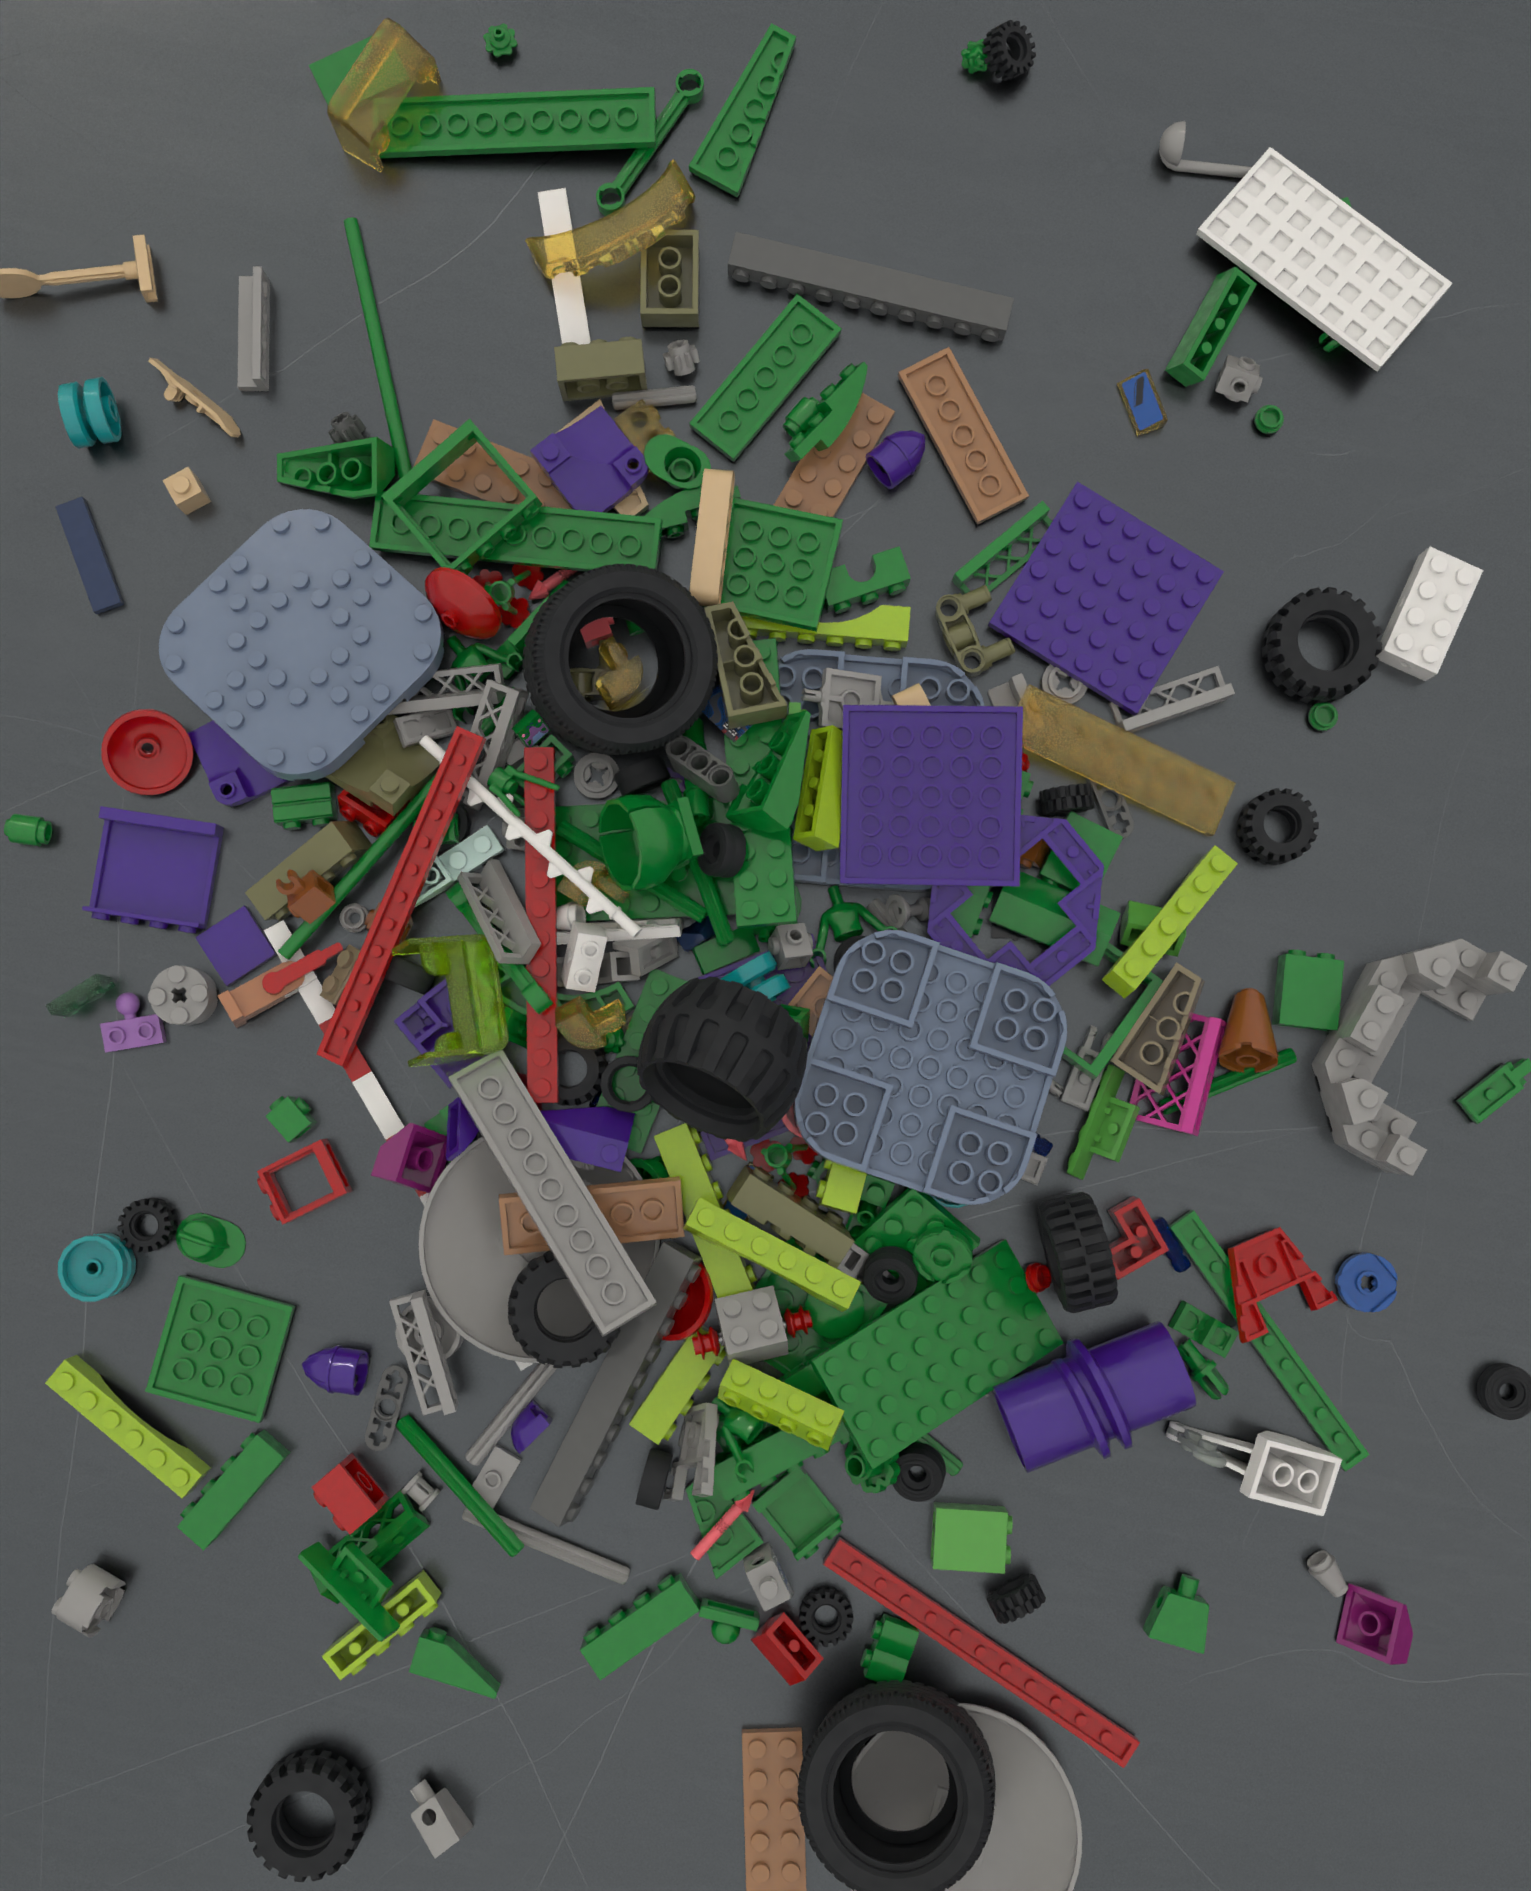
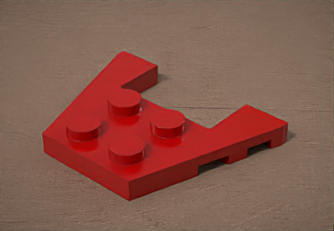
M1281 1227L1274 1228L1228 1248L1241 1343L1249 1342L1269 1333L1257 1302L1299 1283L1311 1311L1318 1310L1338 1300L1333 1291H1328L1321 1283L1322 1278L1316 1271H1312L1302 1259L1304 1257Z

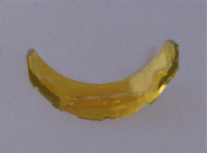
M673 159L669 162L661 177L649 189L615 212L582 227L554 235L529 237L525 239V242L539 271L546 278L554 279L559 273L571 272L574 276L584 275L595 266L602 265L605 268L612 266L659 241L666 235L664 230L667 227L679 224L686 217L684 210L690 203L695 202L696 197L676 160Z

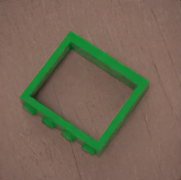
M470 418L381 495L441 567L455 569L466 575L472 571L473 565L478 560L489 557L495 550L494 546L501 540H507L512 537L517 531L516 527L524 520L528 521L535 517L539 512V507L543 505ZM478 442L526 499L454 562L450 563L403 506Z
M1108 943L1103 957L1115 964L1123 952ZM1149 972L1141 982L1146 986V989L1092 1064H1089L1067 1047L1064 1048L1062 1058L1095 1080L1126 1038L1163 983V980Z

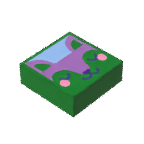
M534 709L512 728L525 747H533L551 731L539 713Z

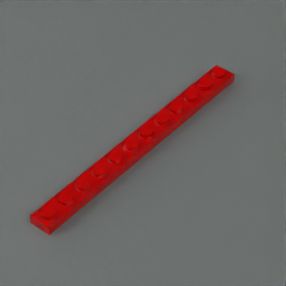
M456 726L316 1055L340 1066H347L486 742V738Z
M525 747L524 773L555 784V748ZM524 780L525 824L536 834L548 829L553 832L551 847L556 851L555 790ZM525 840L526 914L541 942L529 965L526 964V969L554 1003L539 1015L527 1001V1091L535 1103H559L556 877L551 879L547 876L549 861Z
M841 1537L837 1539L824 1559V1566L1124 1768L1140 1744L1135 1736Z

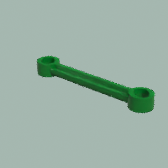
M685 69L677 75L675 81L676 92L656 119V147L636 148L613 183H605L597 190V206L604 216L613 218L619 216L624 211L626 205L625 194L687 105L698 103L704 95V80L698 71ZM687 80H693L699 84L700 88L696 87L691 91H682L680 86ZM608 193H615L621 198L620 202L617 201L611 205L606 203L603 205L601 203L602 197Z
M458 881L445 893L494 955ZM501 944L505 953H513L512 950ZM500 963L520 989L524 998L539 1015L554 1004L523 964Z

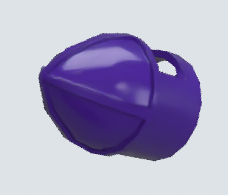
M913 430L897 431L886 436L880 444L866 454L865 458L869 468L885 487L893 489L908 476L914 474L925 451V435ZM875 460L883 467L886 473L879 469Z
M338 1345L309 1355L302 1363L305 1375L318 1387L327 1390L328 1393L333 1394L336 1392L358 1396L366 1382L369 1357L368 1353L364 1350L344 1348ZM356 1374L358 1376V1381L356 1383V1386L354 1387V1379Z

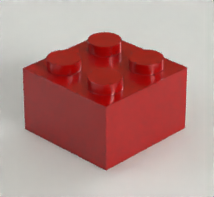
M350 1453L311 1487L314 1490L315 1500L322 1507L327 1506L334 1515L332 1518L336 1526L342 1531L346 1530L349 1535L373 1516L389 1499L353 1453Z

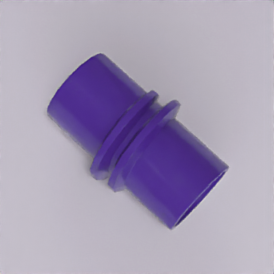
M1160 1321L1088 1349L1079 1339H1069L1066 1344L1067 1357L1063 1359L1057 1358L1048 1365L993 1386V1393L1002 1419L1026 1473L1092 1447L1097 1450L1103 1459L1111 1457L1110 1440L1116 1438L1125 1450L1133 1447V1431L1196 1406L1195 1393L1184 1362L1168 1330Z

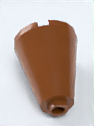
M1254 988L1242 989L1241 992L1235 995L1218 1051L1219 1063L1229 1070L1245 1073V1067L1255 1068L1254 1073L1271 1070L1277 1066L1279 1055L1265 997Z

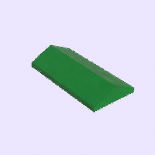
M1021 871L1020 886H1003L989 919L994 924L1049 947L1075 927L1073 922L1057 904L1070 892ZM1100 905L1096 948L1082 961L1096 967L1099 966L1121 913Z

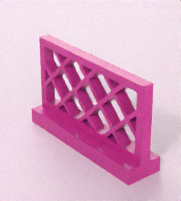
M1193 1014L1191 1022L1198 1021L1204 1023L1202 1034L1191 1040L1188 1033H1186L1185 1038L1188 1043L1181 1047L1179 1053L1191 1047L1196 1054L1195 1062L1184 1069L1177 1058L1176 1063L1181 1071L1171 1076L1169 1083L1184 1075L1189 1084L1187 1091L1177 1097L1168 1083L1167 1089L1173 1100L1159 1107L1152 1096V1093L1155 1091L1148 1089L1144 1083L1136 1079L1130 1104L1137 1106L1139 1101L1148 1096L1155 1110L1146 1116L1137 1115V1121L1198 1137L1218 1060L1219 1047L1227 1023L1219 1018ZM1200 1041L1199 1047H1198V1050H1197V1048L1195 1047L1194 1044H1196V1043H1198V1042ZM1192 1070V1074H1191V1078H1190L1189 1075L1187 1074V1072H1189V1071ZM1143 1088L1145 1092L1140 1095L1141 1089ZM1185 1098L1184 1105L1182 1106L1180 1101ZM1174 1104H1177L1181 1111L1178 1125L1167 1122L1162 1111ZM1158 1114L1161 1120L1154 1119L1152 1117Z

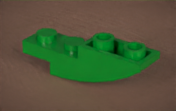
M865 362L855 366L852 363L840 372L839 376L841 379L837 384L831 383L820 393L822 399L815 405L820 412L808 422L810 428L804 434L799 432L788 443L791 447L784 455L792 463L801 460L813 447L818 451L829 448L839 437L852 417L861 397L868 368Z
M702 485L698 488L685 489L674 494L644 515L645 517L662 519L661 537L676 538L682 536L684 531L689 530L687 519L698 520ZM735 486L733 497L741 499L739 488Z

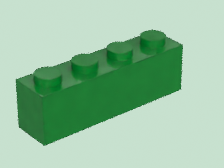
M1237 267L1218 274L1165 371L1185 387L1204 381L1257 283Z
M265 1429L257 1435L252 1432L240 1445L244 1450L236 1458L232 1455L220 1468L224 1473L216 1481L212 1478L203 1487L200 1493L204 1496L196 1504L192 1501L180 1514L184 1519L177 1528L203 1551L216 1540L291 1453Z
M681 1573L675 1577L672 1574L665 1577L657 1584L658 1589L649 1595L647 1592H644L632 1602L633 1607L625 1612L623 1609L618 1610L608 1618L609 1623L603 1628L599 1629L596 1626L583 1636L584 1641L580 1651L599 1680L605 1678L700 1611L701 1602Z

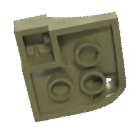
M393 714L387 715L382 720L384 723L378 724L363 739L365 744L344 765L325 777L370 807L375 804L392 816H395L408 800L412 801L437 773L440 765L439 761L420 744L406 748L402 747L393 722L398 717Z

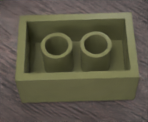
M641 229L640 316L642 327H699V230Z
M622 337L619 341L612 342L597 339L591 341L590 344L578 345L575 342H566L559 347H554L557 382L563 401L612 397V394L615 392L647 390L645 360L641 339Z

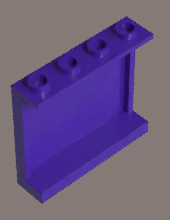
M100 806L98 818L104 820L90 904L89 906H83L82 910L92 912L91 918L110 921L111 915L121 917V923L138 925L139 920L150 921L149 927L167 929L168 924L179 926L178 931L196 934L197 929L206 930L224 827L215 823Z

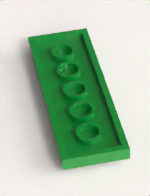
M796 294L690 421L689 427L734 462L841 334L842 328L799 294Z
M657 969L650 971L624 1035V1045L620 1047L621 1050L617 1053L616 1058L627 1055L638 1057L643 1035L653 1014L673 991L687 981ZM622 1067L613 1076V1092L623 1101L631 1102L638 1100L646 1091L639 1083L636 1067ZM601 1093L596 1107L607 1106L613 1108ZM653 1100L642 1110L630 1112L634 1113L635 1117L627 1149L640 1154L644 1150L661 1107Z

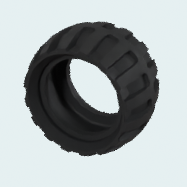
M697 977L690 979L673 991L653 1014L641 1041L637 1075H639L641 1087L648 1092L650 1098L677 1120L679 1119L700 1132L704 1131L712 1134L717 1138L733 1139L738 1142H747L749 1139L757 1140L768 1133L783 1118L799 1093L807 1064V1038L803 1037L802 1027L792 1019L789 1012L781 1005L778 1006L768 999V996L763 993L756 992L735 981L720 980L718 977H707L706 979H699Z

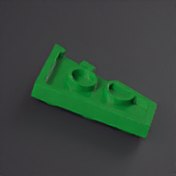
M694 1480L685 1488L702 1538L720 1521V1518L722 1519V1516L735 1503L733 1499L725 1501L715 1480L712 1496L699 1497L692 1495ZM743 1512L707 1551L716 1579L764 1542Z

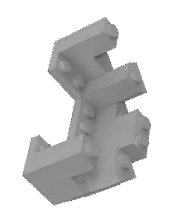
M1463 939L1448 941L1367 963L1339 1013L1338 1031H1329L1312 1062L1315 1076H1317L1321 1089L1320 1095L1326 1116L1329 1117L1332 1127L1331 1133L1334 1143L1385 1173L1413 1176L1427 1149L1408 1139L1417 1122L1383 1103L1388 1092L1372 1084L1374 1077L1420 994L1462 1018L1473 1021L1487 995L1514 992L1527 965L1503 951L1486 953Z

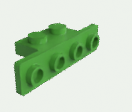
M1109 1064L1107 1070L1102 1074L1100 1088L1089 1108L1086 1124L1080 1129L1078 1135L1079 1142L1075 1152L1070 1155L1068 1160L1067 1174L1081 1180L1085 1177L1094 1153L1118 1163L1120 1162L1140 1110L1136 1105L1115 1098L1125 1072L1114 1065Z

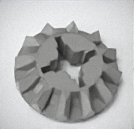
M1050 664L1042 676V690L1047 695V699L1052 700L1057 705H1071L1079 701L1084 696L1087 687L1082 682L1071 678L1069 682L1070 689L1064 687L1057 691L1056 689L1060 683L1058 677L1060 676L1064 679L1069 677V675Z
M590 753L585 755L575 766V785L586 797L601 799L610 796L618 787L614 775L619 771L618 765L610 756L605 754ZM590 766L598 772L605 771V774L602 775L604 786L597 781L591 782L589 780L592 777Z

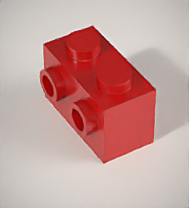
M784 1612L769 1618L750 1639L790 1686L805 1681L824 1659Z

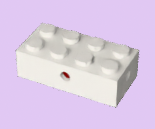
M1431 546L1422 552L1415 562L1380 641L1382 642V652L1376 655L1379 661L1423 681H1427L1437 675L1483 570Z

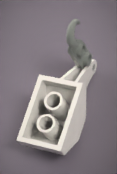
M1170 1421L1165 1435L1179 1442L1180 1448L1192 1452L1196 1459L1217 1468L1227 1466L1243 1474L1244 1478L1239 1491L1248 1498L1320 1516L1325 1514L1342 1462L1341 1458L1331 1452L1296 1438L1268 1430L1258 1433L1255 1444ZM1215 1443L1250 1453L1249 1463L1247 1464L1216 1450L1218 1445Z

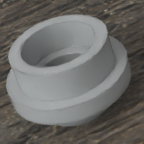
M356 903L345 906L340 913L342 927L353 933L363 931L367 927L365 920L368 911L364 906ZM358 913L360 920L358 923L353 924L350 920L351 915Z

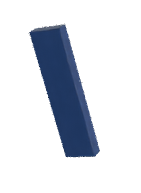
M79 497L55 506L93 612L100 614L124 605L86 499Z

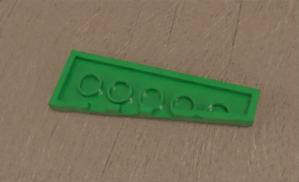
M771 23L688 166L689 172L738 198L796 43L795 35Z

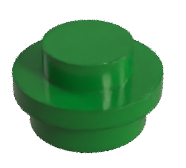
M1265 405L1255 414L1254 422L1257 429L1262 433L1273 434L1282 427L1284 416L1277 406Z
M1328 702L1316 703L1309 710L1308 720L1316 730L1326 731L1337 723L1338 712Z

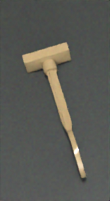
M145 235L133 236L135 261L123 262L122 265L50 272L44 275H36L24 269L2 268L0 269V298L31 296L37 293L42 285L55 286L126 278V280L138 279L139 287L146 303L158 302L150 246L146 244Z

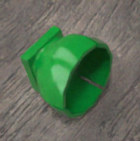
M650 795L619 796L607 800L600 813L599 833L632 828L627 831L599 835L602 858L611 879L621 890H647L662 884L673 870L681 869L704 854L688 796L677 798L668 805Z

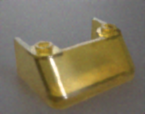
M385 18L380 23L332 96L327 110L328 117L342 149L380 173L384 167L379 154L384 152L390 144L387 124L414 83L424 84L427 81H432L439 85L441 82L435 58L399 23L390 18Z

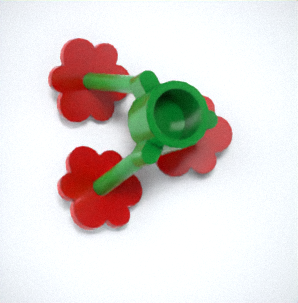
M514 565L512 572L516 577L508 581L502 580V575L499 571L489 572L487 569H482L480 575H476L472 579L490 594L496 604H499L498 608L503 616L502 623L517 629L528 618L530 612L527 610L529 602L525 598L517 599L514 596L515 590L513 586L515 584L519 586L525 585L529 590H533L537 580L542 581L544 579V574L540 571L541 567Z
M793 1137L786 1146L781 1145L778 1141L770 1142L769 1139L761 1141L760 1144H754L750 1149V1153L754 1157V1166H762L766 1172L777 1169V1173L782 1177L780 1181L791 1186L795 1190V1195L801 1198L805 1195L808 1196V1177L806 1175L798 1176L794 1172L788 1175L786 1172V1168L792 1161V1152L794 1159L802 1160L804 1164H812L815 1156H818L802 1137Z

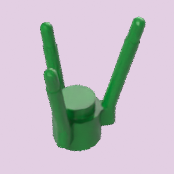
M510 765L506 769L503 767L496 768L487 781L489 790L497 795L517 817L521 815L520 811L506 796V794L510 793L517 802L525 807V799L516 792L519 786L516 777L556 791L560 789V786L518 771Z

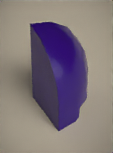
M533 1399L512 1424V1443L519 1454L553 1420Z

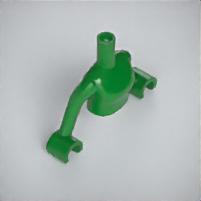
M455 635L447 640L448 645L457 655L450 669L488 665L484 657L486 655L493 660L507 664L510 669L519 672L516 668V662L519 659L523 662L524 659L523 655L517 652L506 655L478 642L465 648ZM484 672L479 681L482 682L491 672ZM472 673L471 675L475 677L477 673ZM456 675L453 679L456 688L460 691L466 690L464 680L468 686L471 683L463 675ZM471 707L453 708V717L465 723L462 717L463 712L466 710L469 714L474 715V709Z
M831 886L828 888V892L833 906L821 915L816 948L812 950L813 956L809 960V964L812 968H815L813 958L819 956L823 958L826 965L827 959L824 949L829 926L833 931L836 942L845 941L864 932L859 915L878 932L898 929L894 926L886 927L863 905L855 902H844L839 886Z
M717 1396L712 1401V1404L718 1405V1411L725 1415L721 1432L736 1461L735 1473L740 1483H746V1478L740 1473L745 1469L754 1473L752 1464L745 1460L740 1446L733 1435L740 1437L747 1444H750L763 1430L766 1421L759 1420L750 1413L726 1404L718 1399Z

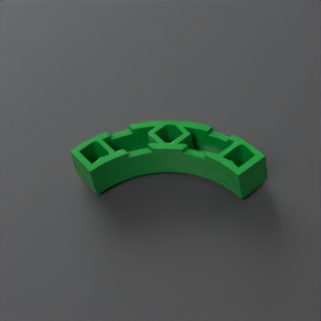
M494 955L471 968L480 982L494 996L514 1010L527 1015V1000L501 964L497 962ZM619 981L609 987L595 991V993L590 992L580 995L558 994V1025L585 1026L599 1024L601 1021L607 1022L635 1010L636 1007Z

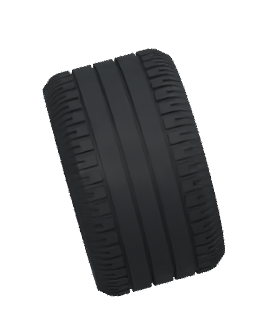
M635 564L605 565L591 569L572 579L543 603L539 612L534 616L533 623L530 624L529 634L526 635L524 643L526 647L523 649V669H525L523 674L524 680L527 681V691L531 694L530 699L533 705H536V711L540 716H543L544 722L551 726L550 729L556 734H560V737L565 741H570V744L593 753L605 755L639 753L664 746V744L674 741L675 738L684 734L685 730H688L701 716V711L705 710L708 704L707 700H710L713 693L712 689L716 683L715 676H717L718 666H716L718 663L717 643L714 640V631L710 627L711 623L709 618H706L702 606H699L697 599L691 596V592L682 587V584L678 581L672 580L665 573L660 574L658 570L648 569L646 566L638 565L636 567ZM606 617L625 619L639 626L651 639L658 658L657 677L649 694L637 705L620 711L603 710L588 703L576 688L569 669V647L576 634L588 623Z
M885 1680L853 1691V1693L845 1696L842 1701H839L828 1712L804 1754L799 1772L797 1797L799 1798L798 1808L799 1812H801L800 1819L802 1826H804L803 1830L806 1838L809 1839L812 1850L816 1851L817 1858L821 1863L825 1864L824 1867L831 1874L833 1873L836 1879L841 1883L844 1882L845 1886L853 1891L854 1889L857 1891H945V1888L949 1889L956 1884V1880L962 1879L967 1871L973 1867L975 1860H978L983 1851L982 1848L985 1847L994 1816L996 1790L995 1770L989 1746L972 1716H968V1712L962 1706L959 1707V1703L953 1698L949 1699L947 1694L942 1691L938 1692L936 1688L929 1685L926 1687L923 1683L915 1682L914 1684L909 1680H902V1682H899V1680L887 1682ZM899 1731L918 1736L938 1750L945 1760L949 1774V1790L946 1801L937 1816L920 1828L909 1831H896L885 1828L871 1820L858 1804L852 1786L854 1760L863 1744L877 1733Z

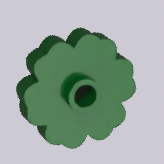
M853 1440L849 1441L848 1447L845 1450V1457L847 1458L845 1469L853 1484H861L863 1491L866 1493H879L885 1491L887 1486L896 1483L897 1476L900 1474V1467L896 1463L899 1453L872 1470L868 1469Z

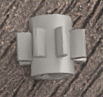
M684 339L670 343L667 346L669 352L663 353L668 371L674 370L677 376L692 373L695 370L694 363L700 362L695 344L689 346L688 340Z

